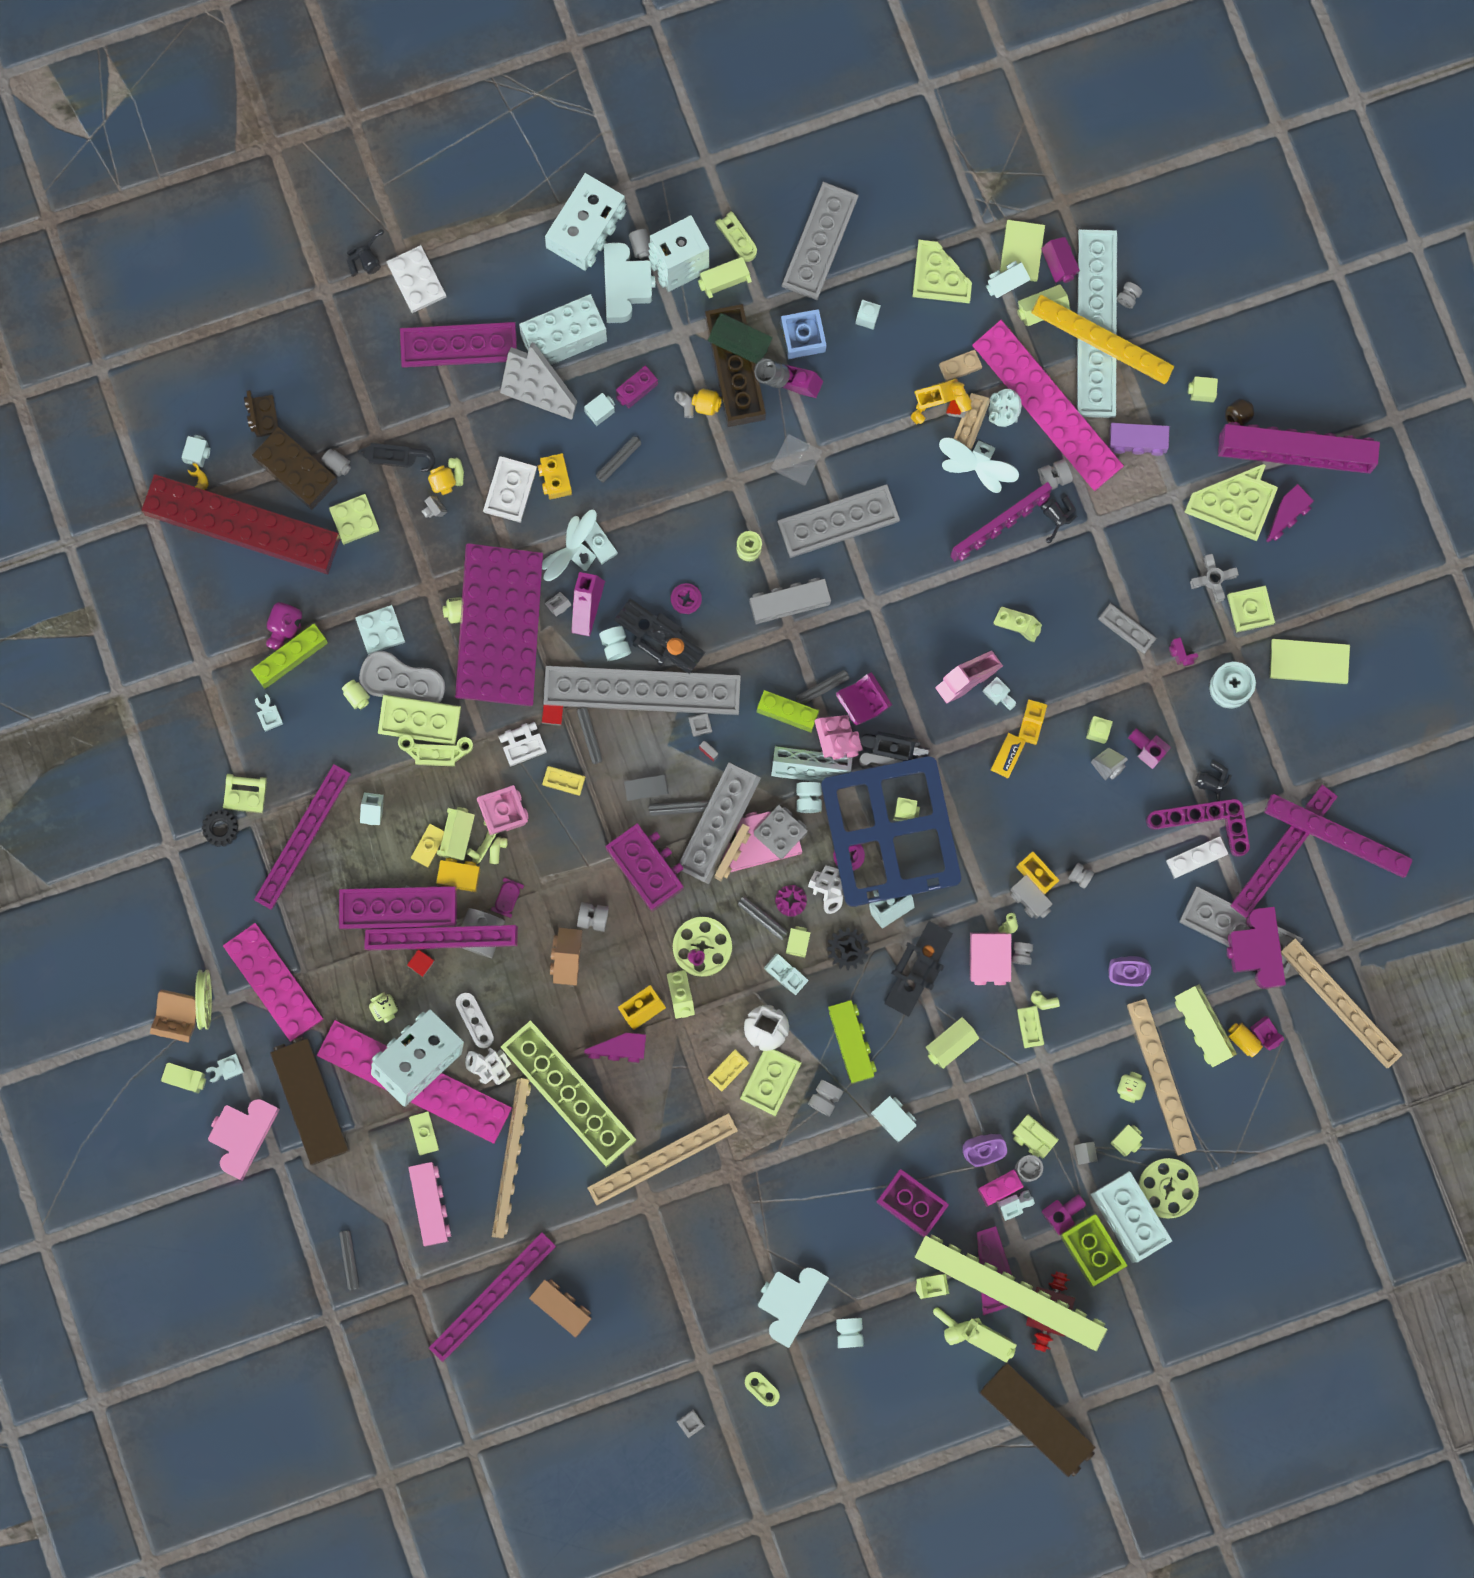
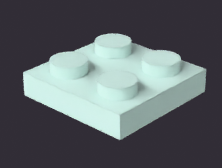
M392 605L355 617L368 655L405 643Z

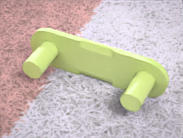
M488 831L483 843L476 852L471 848L467 850L466 854L473 858L474 863H480L496 834L490 835Z

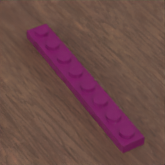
M333 764L254 899L256 902L270 910L274 908L351 776L349 772Z
M1322 784L1304 808L1323 817L1338 796ZM1290 825L1230 906L1243 917H1248L1309 834Z
M1275 794L1270 796L1264 813L1402 878L1407 876L1413 859Z
M518 926L365 930L364 949L368 951L517 946Z
M541 1233L440 1335L429 1349L444 1362L556 1246Z

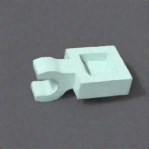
M998 677L983 690L996 705L1001 701L1010 711L1016 706V702L1008 696L1011 690Z
M1029 1190L1022 1192L1019 1198L1017 1195H1013L998 1202L1006 1221L1022 1214L1023 1208L1030 1207L1035 1202Z

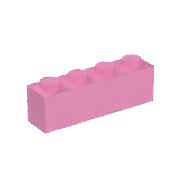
M433 1162L409 1167L423 1245L430 1246L449 1242L448 1237H451L449 1225H445L444 1217H447L446 1206H442L440 1198L444 1197L441 1185L438 1186L436 1179L440 1178L438 1166H434Z

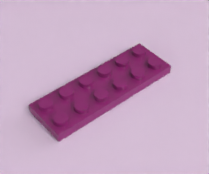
M511 322L400 328L402 368L507 362L511 347L517 349L516 324Z
M1048 482L953 547L951 558L954 562L959 559L963 561L968 558L973 549H981L986 545L985 542L989 538L993 540L1002 533L1001 530L1003 528H1011L1017 523L1016 520L1019 517L1023 516L1025 518L1032 513V509L1036 505L1039 507L1044 505L1050 497L1052 490Z
M457 887L339 889V929L457 927Z

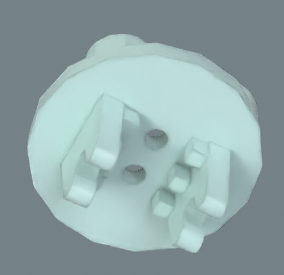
M1004 389L998 393H993L990 397L989 421L999 427H1007L1014 422H1018V416L1022 407L1021 398L1018 393L1011 389Z

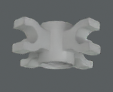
M1213 554L1206 555L1203 558L1207 569L1206 576L1191 579L1190 585L1192 589L1206 585L1213 590L1215 602H1221L1225 599L1221 583L1224 580L1237 578L1239 575L1237 567L1222 571L1216 568ZM1210 575H1216L1219 582H1212Z

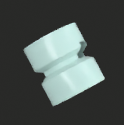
M623 626L613 627L599 634L602 645L606 646L604 651L608 661L617 660L631 654L628 642L624 641L626 635Z
M797 783V796H799L797 812H821L822 800L819 799V796L822 795L821 783Z
M862 1318L836 1320L837 1331L841 1333L838 1336V1348L864 1346L863 1335L859 1333L863 1329Z

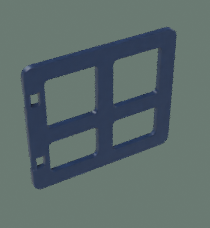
M928 756L826 777L822 780L821 787L844 898L848 906L856 907L954 887L960 884L961 873L935 758ZM924 773L933 813L928 816L891 823L888 819L881 782L892 778ZM858 785H867L875 825L870 828L846 832L844 830L837 791ZM932 829L937 830L945 871L903 880L900 876L893 839L907 834ZM878 841L887 882L882 885L858 889L855 883L849 847ZM939 879V884L928 886L927 880ZM878 890V897L868 899L867 892Z

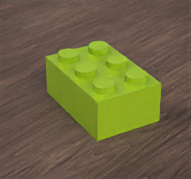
M1096 1214L1059 1235L1090 1287H1094L1127 1266Z

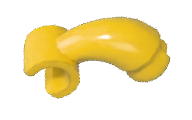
M193 463L192 465L197 470L195 472L188 470V473L192 477H198V484L195 487L205 490L208 487L207 476L200 470L197 464Z

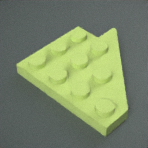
M1262 464L1192 493L1184 513L1257 541L1278 487L1260 480L1266 466Z

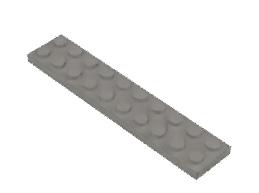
M546 666L544 705L739 715L741 675L690 673L689 675L682 672Z

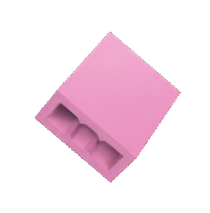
M970 933V980L975 982V985H986V982H994V985H1006V982H1011L1010 933Z

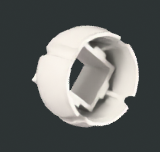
M772 1005L759 1006L753 1009L745 1020V1036L752 1046H759L760 1050L769 1051L776 1049L785 1042V1037L788 1036V1019L780 1009L775 1010ZM762 1015L778 1022L772 1034L756 1027Z

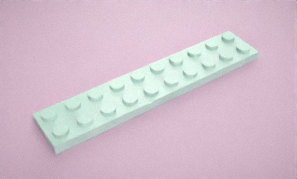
M1079 230L1078 268L1080 272H1078L1077 314L1116 335L1117 231ZM1077 338V410L1083 417L1115 418L1116 358Z

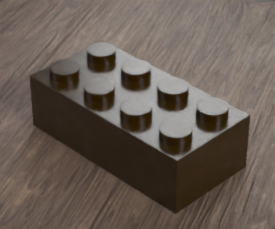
M279 427L252 454L254 460L311 510L338 483L336 477Z

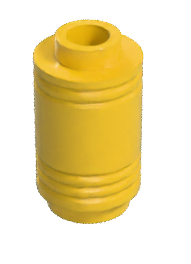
M1235 1023L1229 1028L1228 1032L1230 1034L1228 1037L1247 1056L1254 1057L1262 1049L1261 1041L1243 1023L1239 1025Z

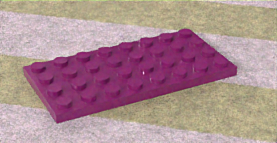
M466 544L455 698L533 706L543 553Z

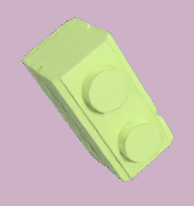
M1029 1114L1024 1117L1012 1132L1015 1136L1013 1138L1014 1141L1021 1146L1025 1144L1030 1148L1028 1152L1038 1158L1041 1157L1042 1159L1059 1140Z

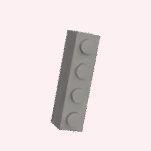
M820 578L811 579L809 583L803 585L795 583L790 585V588L784 590L776 588L771 590V593L765 595L763 592L752 595L753 598H750L749 601L755 624L828 606L831 603L825 579L820 580Z

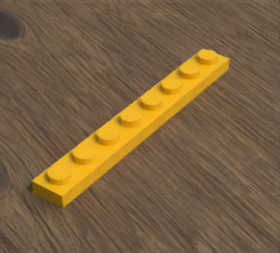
M1040 295L1032 309V314L1163 384L1167 383L1174 368L1173 365L1045 296Z

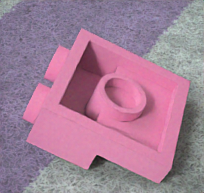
M848 715L818 718L815 720L824 758L833 757V760L843 758L844 755H847V758L858 756V752L863 750L858 731L852 732Z
M514 785L477 798L490 835L524 826L528 822L527 810L522 807L520 802L522 800L521 794L515 789Z

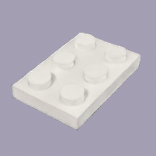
M421 245L386 261L411 313L446 298V294Z
M500 456L483 510L484 513L521 523L537 466Z

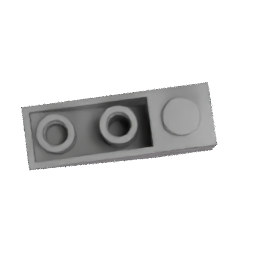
M1107 748L1095 757L1091 763L1106 781L1108 778L1113 780L1121 774L1126 767L1124 764L1128 759L1118 752Z

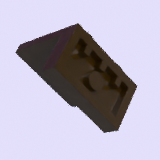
M250 390L246 391L247 397H244V402L248 414L250 413L247 416L251 432H255L257 437L271 435L279 427L274 396L268 395L254 398Z

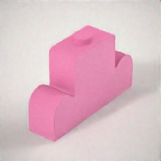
M989 651L957 666L935 688L944 701L949 703L965 695L978 683L988 679L1003 665L993 651Z
M757 812L746 814V818L740 820L735 834L737 835L742 824L750 827L748 833L751 835L747 843H742L739 850L742 852L737 861H732L730 865L732 868L731 872L781 860L754 836V831L771 812L758 815ZM800 841L782 859L802 854ZM729 843V844H728V846H727V848H726V850H725V852H724V854H723V856H722V861H723V859H724L726 853L728 852V850H729V848H730V846H731L732 843Z
M258 1099L249 1104V1115L227 1105L224 1107L220 1117H215L211 1125L214 1128L208 1140L229 1151V1154L223 1155L220 1160V1167L224 1172L243 1181L280 1109Z

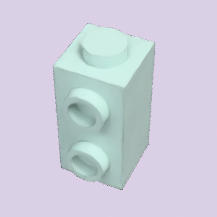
M1014 261L1006 266L1007 270L1001 273L998 270L989 275L990 279L987 280L989 285L986 287L991 296L995 294L996 298L1031 280L1022 262L1017 263V261Z

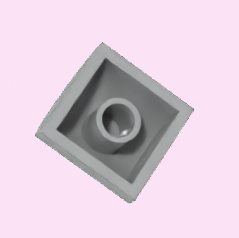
M468 908L461 927L504 925L505 921L494 915ZM469 947L462 949L492 959L496 947Z

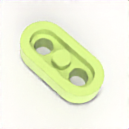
M751 1372L746 1376V1388L763 1405L774 1406L777 1404L780 1397L779 1392L762 1374ZM753 1378L758 1379L759 1383L757 1386L751 1384ZM771 1392L773 1398L767 1400L765 1397L766 1393Z

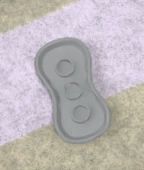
M385 651L371 653L363 662L360 670V684L367 693L373 696L383 697V695H391L440 703L444 695L445 682L437 671L430 668L409 667L400 662L394 655Z

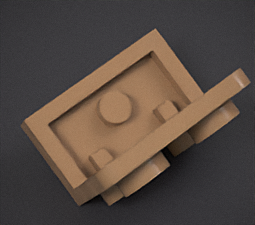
M160 990L157 999L156 1017L152 1023L150 1034L189 1042L196 1024L195 997Z

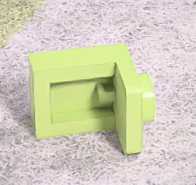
M946 1274L917 1279L916 1291L920 1299L949 1294Z

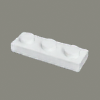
M1217 837L1168 859L1166 862L1175 879L1228 855V852L1221 837Z

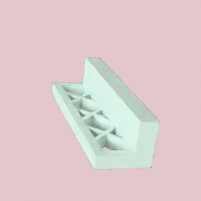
M775 746L771 776L822 783V780L826 777L850 773L852 758H847L844 755L843 758L833 760V757L824 758L822 752ZM778 754L787 755L788 757H778ZM799 757H806L807 760H800ZM822 759L826 760L827 762L823 763L819 762L818 760ZM838 762H845L848 764L847 766L839 765Z

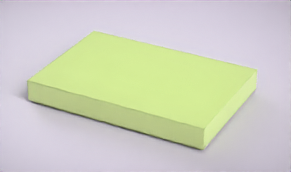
M1007 220L1000 273L1007 270L1006 266L1014 261H1017V263L1022 262L1031 279L1029 281L1037 282L1045 225Z
M775 1049L763 1051L740 1099L776 1116L801 1062Z

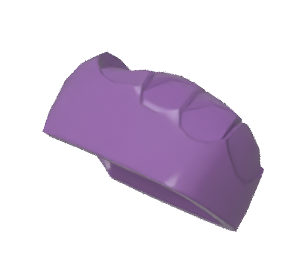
M1119 957L1110 961L1109 979L1115 984L1143 986L1151 974V964L1142 957Z
M1001 1134L980 1135L967 1140L963 1144L962 1152L969 1163L975 1167H980L1005 1157L1007 1146Z

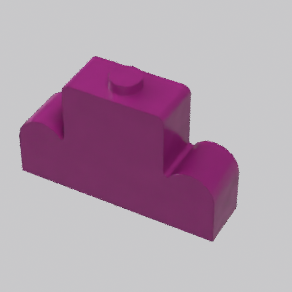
M1275 907L1255 909L1248 915L1246 920L1247 925L1251 928L1250 930L1233 931L1228 935L1229 947H1227V957L1231 959L1232 970L1235 973L1257 970L1255 982L1258 987L1262 989L1283 987L1286 983Z

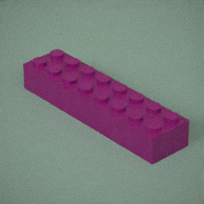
M1231 422L1226 424L1220 433L1218 456L1371 474L1378 465L1380 442L1374 441L1375 439L1363 438L1361 440L1349 435L1343 438L1336 437L1332 433L1317 435V432L1314 431L1299 433L1295 429L1282 431L1278 430L1277 427H1267V429L1259 428L1258 425H1248L1246 427L1240 426L1239 423Z

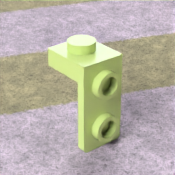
M1005 607L1000 608L994 620L996 626L1019 632L1028 641L1035 642L1041 632L1042 624L1034 616Z
M686 971L668 973L667 979L675 1018L695 1015Z
M167 1063L161 1081L199 1093L200 1089L203 1090L206 1078H204L205 1074L202 1072Z

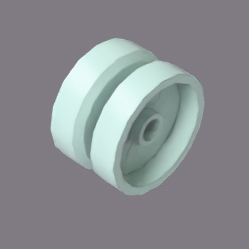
M1225 663L1217 669L1210 680L1209 690L1211 697L1222 707L1230 709L1240 707L1248 701L1255 691V676L1251 669L1243 663Z

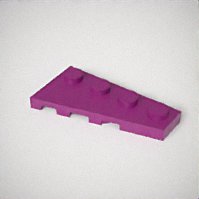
M997 1226L977 1232L979 1263L984 1265L986 1262L996 1267V1272L1001 1275L1003 1272L1012 1275ZM981 1292L983 1315L1009 1307Z

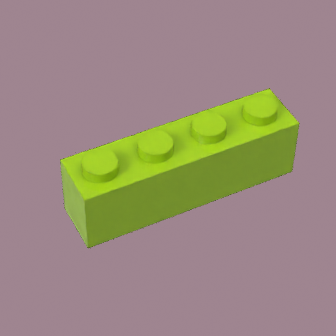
M312 624L252 668L251 671L264 689H266L328 644L317 626Z
M850 1000L828 1007L850 1083L854 1084L874 1078V1073L877 1071L874 1061L869 1060L868 1054L871 1053L869 1044L864 1042L862 1037L865 1031L863 1024L858 1023L856 1017L859 1015L857 1005L852 1004Z

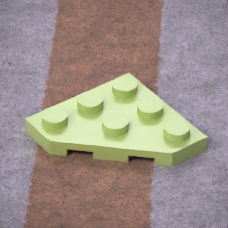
M919 240L912 297L970 303L972 282L968 277H965L957 264L944 252L938 242Z

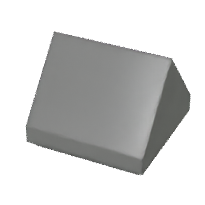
M1094 1142L1074 1145L1078 1165L1098 1162Z

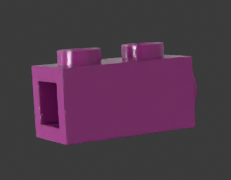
M1066 237L1050 240L1041 248L1055 283L1061 281L1068 283L1074 280V276L1080 270Z
M645 365L616 389L617 401L622 406L626 405L629 409L658 385V379Z

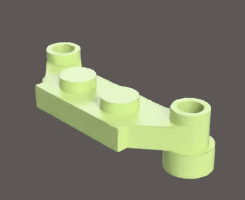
M402 735L398 740L400 749L406 751L415 759L416 765L455 766V762L473 749V743L467 737L459 739L456 746L416 744L410 735ZM405 742H410L408 747L403 746ZM465 744L469 745L468 749H462V746Z

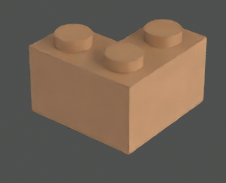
M559 928L558 936L554 935L553 947L556 948H552L551 959L554 960V963H551L550 975H553V983L577 985L582 930Z

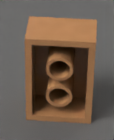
M550 1279L549 1282L544 1280L529 1299L577 1338L592 1320L589 1317L591 1312L582 1305L578 1308L574 1304L576 1300L567 1292L563 1295L558 1291L560 1286Z

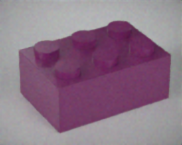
M901 1169L876 1201L877 1204L924 1238L949 1206L948 1203Z

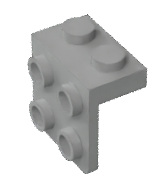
M778 805L754 831V836L779 859H782L800 839L802 840L807 835L808 831L806 830V825L800 820L796 821L786 807L782 808Z

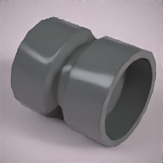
M771 359L759 361L754 371L755 377L760 383L774 388L785 386L790 377L787 366Z

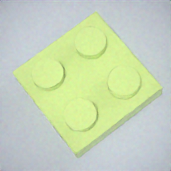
M365 494L329 508L343 545L379 531Z
M1266 586L1227 595L1236 632L1275 623Z

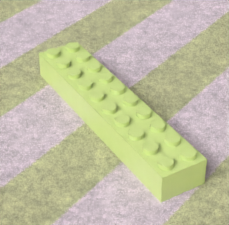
M931 1235L930 1238L925 1236L915 1256L916 1259L1097 1352L1107 1332V1329L1104 1328L1105 1323L1095 1318L1093 1321L1087 1319V1314L1078 1309L1075 1312L1069 1310L1068 1304L1057 1300V1302L1050 1300L1051 1295L1041 1290L1039 1293L1032 1291L1033 1287L1023 1281L1020 1284L1015 1282V1277L1006 1272H1003L1002 1275L997 1273L996 1267L986 1262L984 1265L978 1263L979 1259L969 1253L966 1256L960 1254L961 1250L951 1244L948 1247L943 1245V1240L934 1235Z

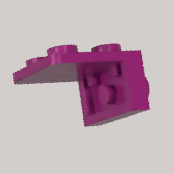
M872 672L864 676L857 683L836 692L839 702L843 705L849 718L855 725L879 716L892 706Z

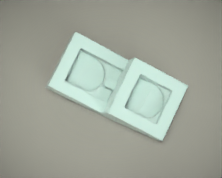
M777 953L764 967L770 975L794 995H797L809 981Z

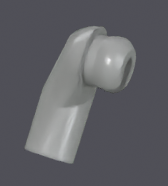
M676 392L674 399L684 407V417L693 418V399L685 392Z

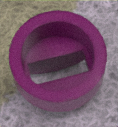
M692 949L689 951L687 958L690 963L699 966L704 962L705 954L699 949Z

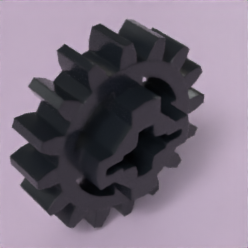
M847 927L844 933L842 929H839V935L833 933L832 937L834 940H828V943L831 945V947L826 949V951L831 952L828 959L834 958L832 964H840V970L843 966H846L847 971H849L850 966H853L856 970L857 963L863 965L862 958H868V955L865 954V952L870 950L869 947H865L868 940H862L864 934L861 933L858 936L856 934L857 929L853 933L850 932L849 927ZM849 936V939L844 942L838 941L842 937ZM855 940L860 943L861 950L856 947ZM851 945V950H853V952L850 951L848 954H846L845 949L843 947ZM835 948L839 950L841 954L840 959L837 957L835 953ZM853 956L857 958L855 961L847 962L848 958Z

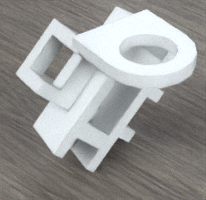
M825 865L822 873L814 872L808 887L814 889V895L817 892L824 893V911L831 914L837 912L842 906L841 879L838 878L839 869ZM832 903H838L836 907L828 909Z
M489 1048L490 1054L486 1057L473 1051L468 1052L465 1060L466 1068L470 1072L478 1074L481 1077L479 1080L481 1083L487 1084L493 1079L496 1084L500 1085L510 1077L506 1068L511 1063L501 1049L496 1053L493 1049ZM471 1056H472V1057H473V1063H472V1065L470 1066V1058H471Z

